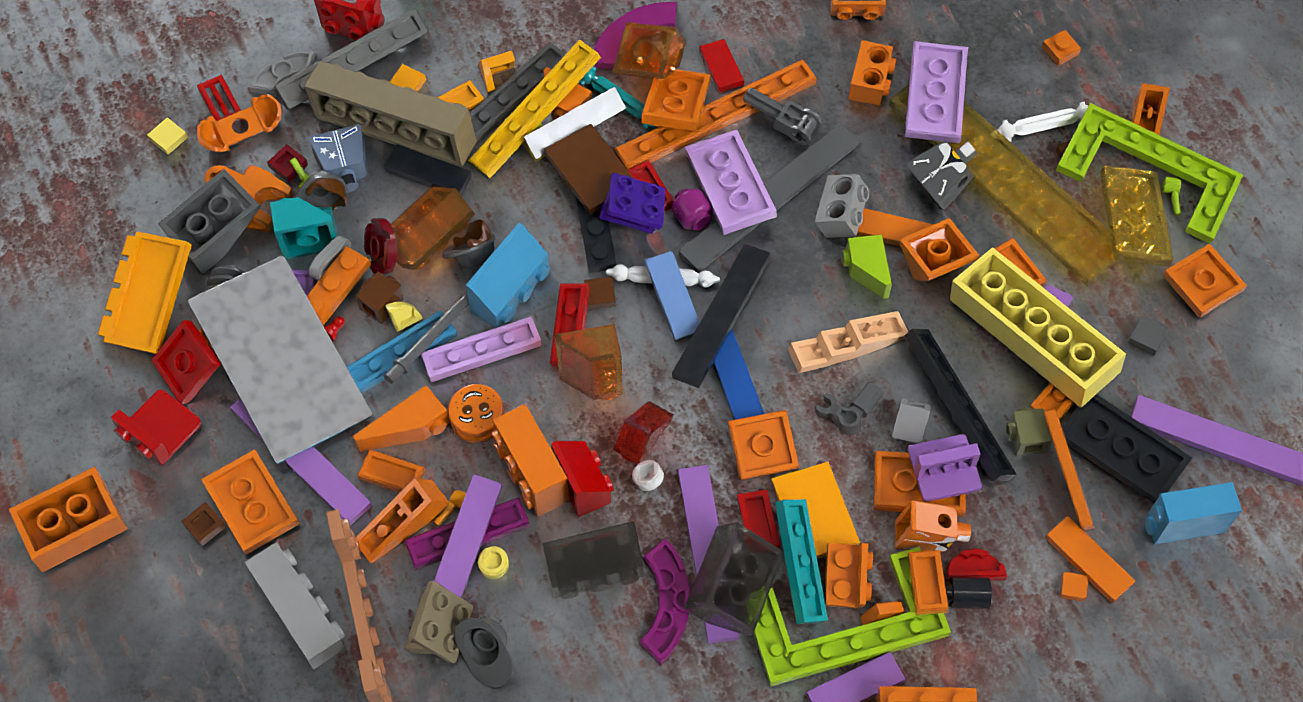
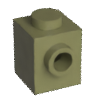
M1020 408L1013 412L1010 422L1006 424L1007 438L1009 441H1013L1016 456L1046 452L1051 440L1043 408Z

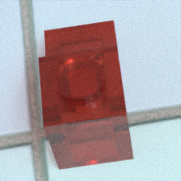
M650 401L646 402L624 421L613 450L621 454L624 459L640 464L651 454L657 440L670 425L674 414Z

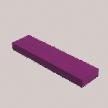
M519 497L495 506L481 546L530 527ZM456 521L404 540L415 571L442 560Z

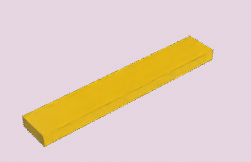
M579 39L469 159L470 163L488 178H491L525 141L524 137L532 133L596 64L601 58L598 52Z

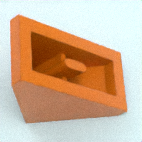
M1141 83L1133 103L1131 122L1160 135L1170 87Z

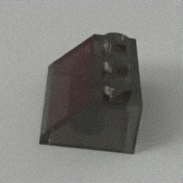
M634 521L542 543L545 565L554 599L559 597L561 599H571L578 596L579 592L588 590L600 592L607 589L609 585L620 582L623 585L637 582L640 577H644V566Z
M738 522L717 526L684 609L708 624L747 636H753L784 551Z

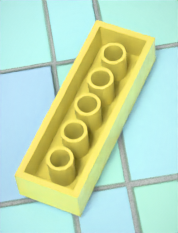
M993 247L952 281L950 300L1079 407L1085 405L1121 373L1126 356L1125 352Z

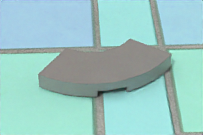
M316 51L290 52L284 54L282 58L271 64H265L253 77L249 85L250 92L277 96L278 93L274 86L316 63Z

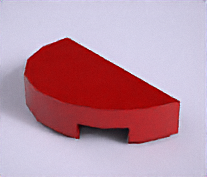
M973 548L961 551L951 560L946 569L944 582H950L951 577L990 578V581L1006 580L1008 576L1004 565L999 563L988 551Z

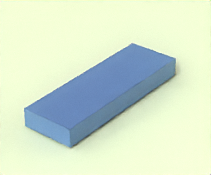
M673 251L646 259L644 263L674 341L693 336L700 322Z

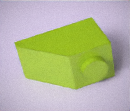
M882 234L848 238L846 249L842 250V262L844 267L848 266L850 277L881 298H889L892 282Z

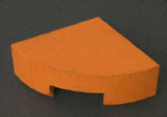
M898 601L876 603L863 613L860 619L862 625L900 615L905 611L902 603Z

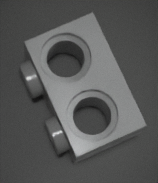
M859 174L827 176L815 219L816 225L826 238L857 236L859 225L863 221L865 202L869 199L868 186L865 185Z

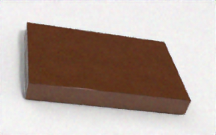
M592 124L544 149L547 159L589 214L601 209L609 192L612 173L633 178Z

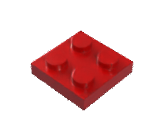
M183 320L151 360L181 404H188L221 365L191 320Z

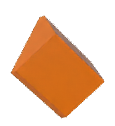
M950 218L900 239V245L913 280L930 281L979 259V254Z

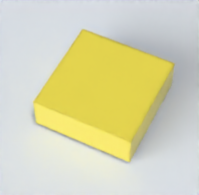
M166 118L147 134L149 140L167 155L188 138L187 133L169 118Z

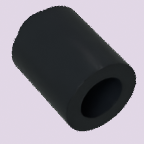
M951 577L950 583H945L947 602H950L951 608L990 609L992 599L990 578Z

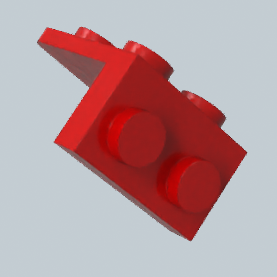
M314 0L321 27L330 34H340L356 41L384 25L385 17L380 6L381 0H357L355 4L343 0Z
M161 389L157 390L131 417L127 416L120 409L110 417L116 426L114 432L126 443L131 441L136 445V450L148 460L152 457L162 466L201 426V420L197 415Z

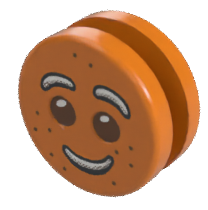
M471 384L459 389L452 396L448 406V414L453 431L458 437L471 443H482L492 439L491 432L495 431L493 419L505 414L503 402L499 394L491 387L483 384Z

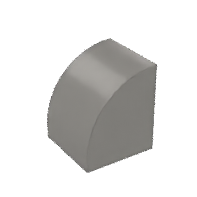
M902 398L892 437L916 444L921 443L931 405Z

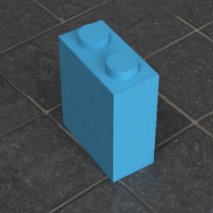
M1233 482L1161 493L1145 517V528L1147 533L1152 535L1154 544L1226 533L1242 512Z

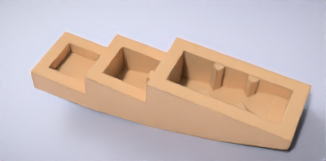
M895 311L849 320L845 327L820 331L816 338L792 342L787 350L798 373L851 360L906 339L904 335L908 333V330L899 312Z

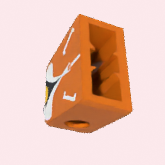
M911 500L895 520V550H910L920 547L921 551L940 550V552H944L955 540L968 542L971 537V525L969 523L957 522V510L951 507Z

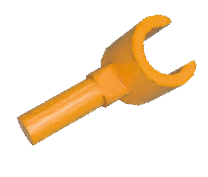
M461 490L454 491L447 508L434 520V523L440 526L454 512L456 507L461 509L466 493Z

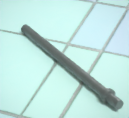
M467 291L402 358H396L393 362L394 366L384 375L387 382L393 384L402 374H407L411 370L410 365L469 305Z

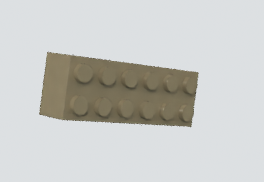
M322 61L318 63L305 84L316 119L343 128L360 124L364 135L394 145L399 144L463 167L477 142L469 109L459 103L446 102L434 95L428 96L416 92L409 87L403 88L391 84L387 80H378L360 71L353 72L342 68L338 64H329Z

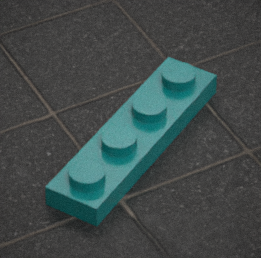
M806 499L778 501L775 503L796 624L828 621Z

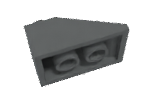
M223 169L161 220L158 225L168 238L187 241L192 244L188 259L204 274L227 254L258 212L260 205Z

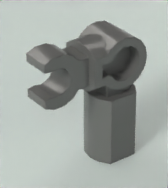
M868 382L852 401L850 407L838 405L835 397L826 393L824 401L830 407L822 408L816 405L815 412L821 418H831L832 423L839 426L843 434L854 435L861 428V418L867 417L884 393L880 387L872 382Z

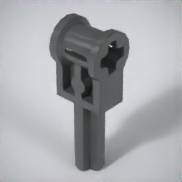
M754 88L748 89L744 95V102L774 118L773 128L789 136L797 144L808 145L814 129L819 128L822 124L821 117L815 111L803 108L791 100H788L784 106Z

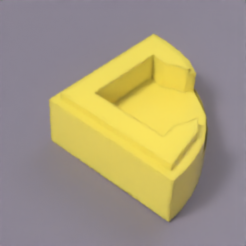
M393 302L385 305L397 332L423 319L418 310L409 303Z

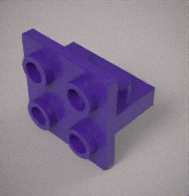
M612 173L609 192L601 207L599 218L653 234L655 228L660 230L664 223L665 188L626 175Z

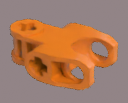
M217 165L209 168L204 176L206 184L220 171L225 169L259 205L267 200L274 199L279 201L282 198H293L294 196L292 188L285 182L279 180L269 171L254 165H249L244 174L231 170L226 166ZM259 209L246 228L271 232L274 228L272 217Z

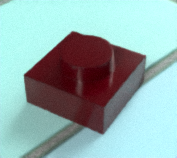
M287 144L267 162L268 167L288 183L298 175L290 163L291 159L296 157L302 169L308 166L307 159Z

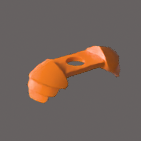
M263 94L251 99V107L219 121H216L213 116H209L197 126L198 142L210 151L224 152L230 150L229 146L263 131L269 133L278 125L281 119L282 110L280 103L272 95ZM238 119L245 120L249 125L248 130L242 134L234 132L232 129L234 121Z

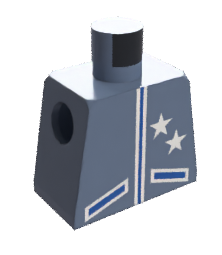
M357 124L309 137L314 157L321 170L331 172L344 179L348 193L357 190L359 187L357 179L367 175L365 141L361 125Z

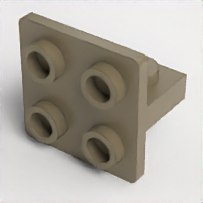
M429 581L426 591H423L404 649L412 654H435L448 663H456L460 650L455 641V630L460 622L471 617L473 605L439 583Z

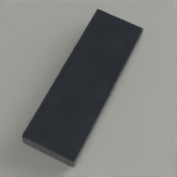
M399 144L395 145L384 164V168L388 172L458 198L461 197L472 177L469 170Z

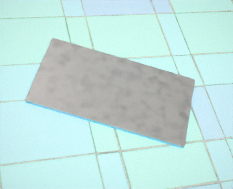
M284 256L269 261L188 300L194 315L275 463L279 464L372 417L369 406Z

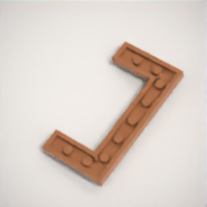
M339 509L328 511L326 515L331 538L342 563L362 660L358 661L364 693L369 702H393L389 685H387L385 676H383L386 674L383 657H377L375 646L380 645L376 626L370 627L368 617L374 616L370 598L364 599L362 588L367 587L364 570H358L356 560L361 559L358 542L355 540L353 530H351L349 519H342Z

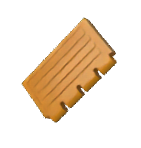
M136 231L135 237L127 235L121 255L128 257V261L119 260L113 282L119 284L120 287L119 289L111 287L105 310L112 312L111 316L103 315L97 335L104 337L103 342L156 354L160 350L192 244L187 241Z

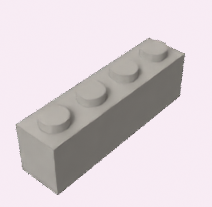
M276 542L244 562L313 670L345 650L341 641L345 637L344 632L336 620L332 623L328 621L325 616L329 612L328 608L320 596L315 599L309 592L313 586L304 572L298 575L293 568L297 562L288 548L282 551Z

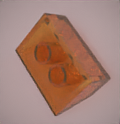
M430 187L391 223L397 243L396 263L401 267L411 270L423 268L429 263V257L436 251L444 249L449 244V239L455 233H459L468 227L469 220L475 213L456 188Z
M615 324L555 335L558 372L561 381L593 400L601 399L607 401L623 395L622 356Z

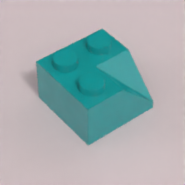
M299 197L282 198L279 201L270 202L274 232L286 260L319 254L338 236L336 220L331 206L325 208L315 207Z

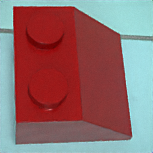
M586 441L552 442L551 449L567 476L570 502L578 518L611 504V492L614 491L609 476L607 474L602 475L599 469L601 461L596 450H590Z

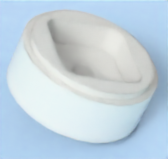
M653 460L639 463L632 472L634 483L642 491L654 490L662 483L664 478L663 470Z

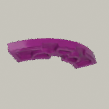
M660 2L644 5L625 13L612 22L599 37L594 47V50L601 57L594 67L618 70L621 56L630 45V42L637 36L658 30L675 29L677 2Z
M666 537L643 556V561L651 570L657 583L659 608L650 629L639 640V644L660 666L678 646L686 629L690 610V588L685 567L679 554Z

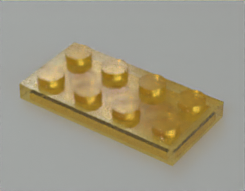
M1104 165L1100 171L1114 260L1169 267L1174 259L1157 172Z

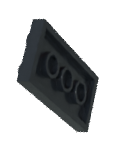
M1097 394L1082 407L1078 406L1062 426L1068 446L1153 503L1156 502L1161 493H1167L1193 458Z

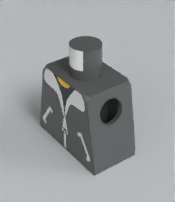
M944 141L906 163V166L944 210L973 179L974 175L966 164L977 156L978 153L968 141L955 152Z

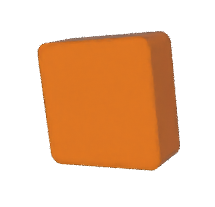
M1064 572L1061 579L1060 597L1085 601L1087 597L1088 576Z

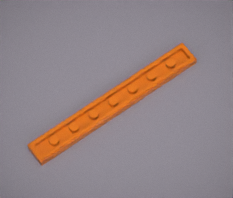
M802 59L703 106L696 132L660 126L614 148V153L626 169H630L647 160L652 163L760 111L744 102L743 98L748 89L754 88L779 102L815 85L817 78Z

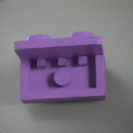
M961 434L908 446V454L924 502L977 492L982 489L981 480L976 468L981 454L977 443L969 445L966 435Z

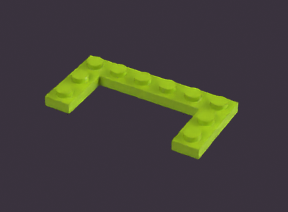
M1090 103L1056 171L1081 182L1102 141L1204 189L1184 232L1211 244L1243 174Z
M920 547L895 553L889 557L908 613L791 645L773 587L743 595V604L770 687L950 636L951 630L944 613L916 615L908 554L909 552H920Z

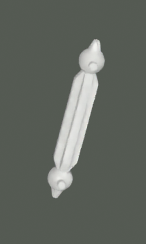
M1085 101L1080 102V106L1077 109L1066 108L1016 121L1013 125L1008 123L1007 120H1003L1002 125L993 132V135L1006 139V142H1011L1014 134L1024 136L1070 125L1078 119H1082L1088 105H1085Z
M619 264L614 268L606 270V274L612 276L616 281L621 282L628 278L633 282L652 284L646 266L627 268ZM679 269L686 286H693L699 283L702 287H710L712 284L720 282V277L713 275L707 270L697 273L691 269Z

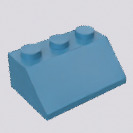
M518 223L466 284L471 313L494 328L501 327L504 322L508 323L513 318L518 305L529 299L533 292V287L538 281H543L550 271L548 253L521 223Z

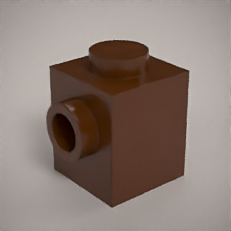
M377 272L372 278H368L363 283L360 292L356 295L359 309L380 324H383L389 317L385 305L393 302H403L404 300L401 284L390 275L386 277L380 272Z

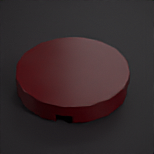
M385 218L371 219V223L367 224L364 232V251L366 255H370V269L374 274L380 272L383 275H388L393 272L396 266L397 243L395 233L391 224Z

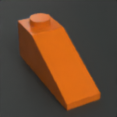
M425 385L353 435L356 448L359 452H365L369 449L375 450L426 440L430 436L438 435L445 430L447 424L450 423L448 412Z
M414 478L355 537L359 549L370 563H374L404 540L428 525L450 502L433 480Z

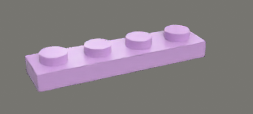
M531 316L425 351L421 356L430 382H434L540 347L542 344Z

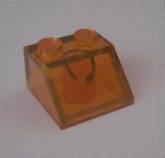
M626 22L613 73L664 80L680 66L686 40L676 27Z

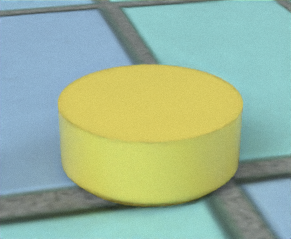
M491 546L485 548L479 554L478 567L481 574L489 579H497L507 572L509 560L502 548Z

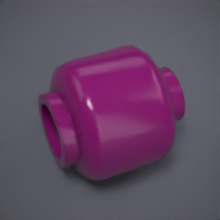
M696 188L690 190L682 189L675 195V201L671 209L683 228L698 231L711 222L712 206L701 190Z

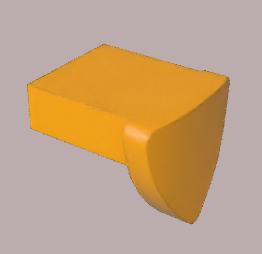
M512 51L479 61L478 68L487 92L495 90L493 74L514 68L515 58Z

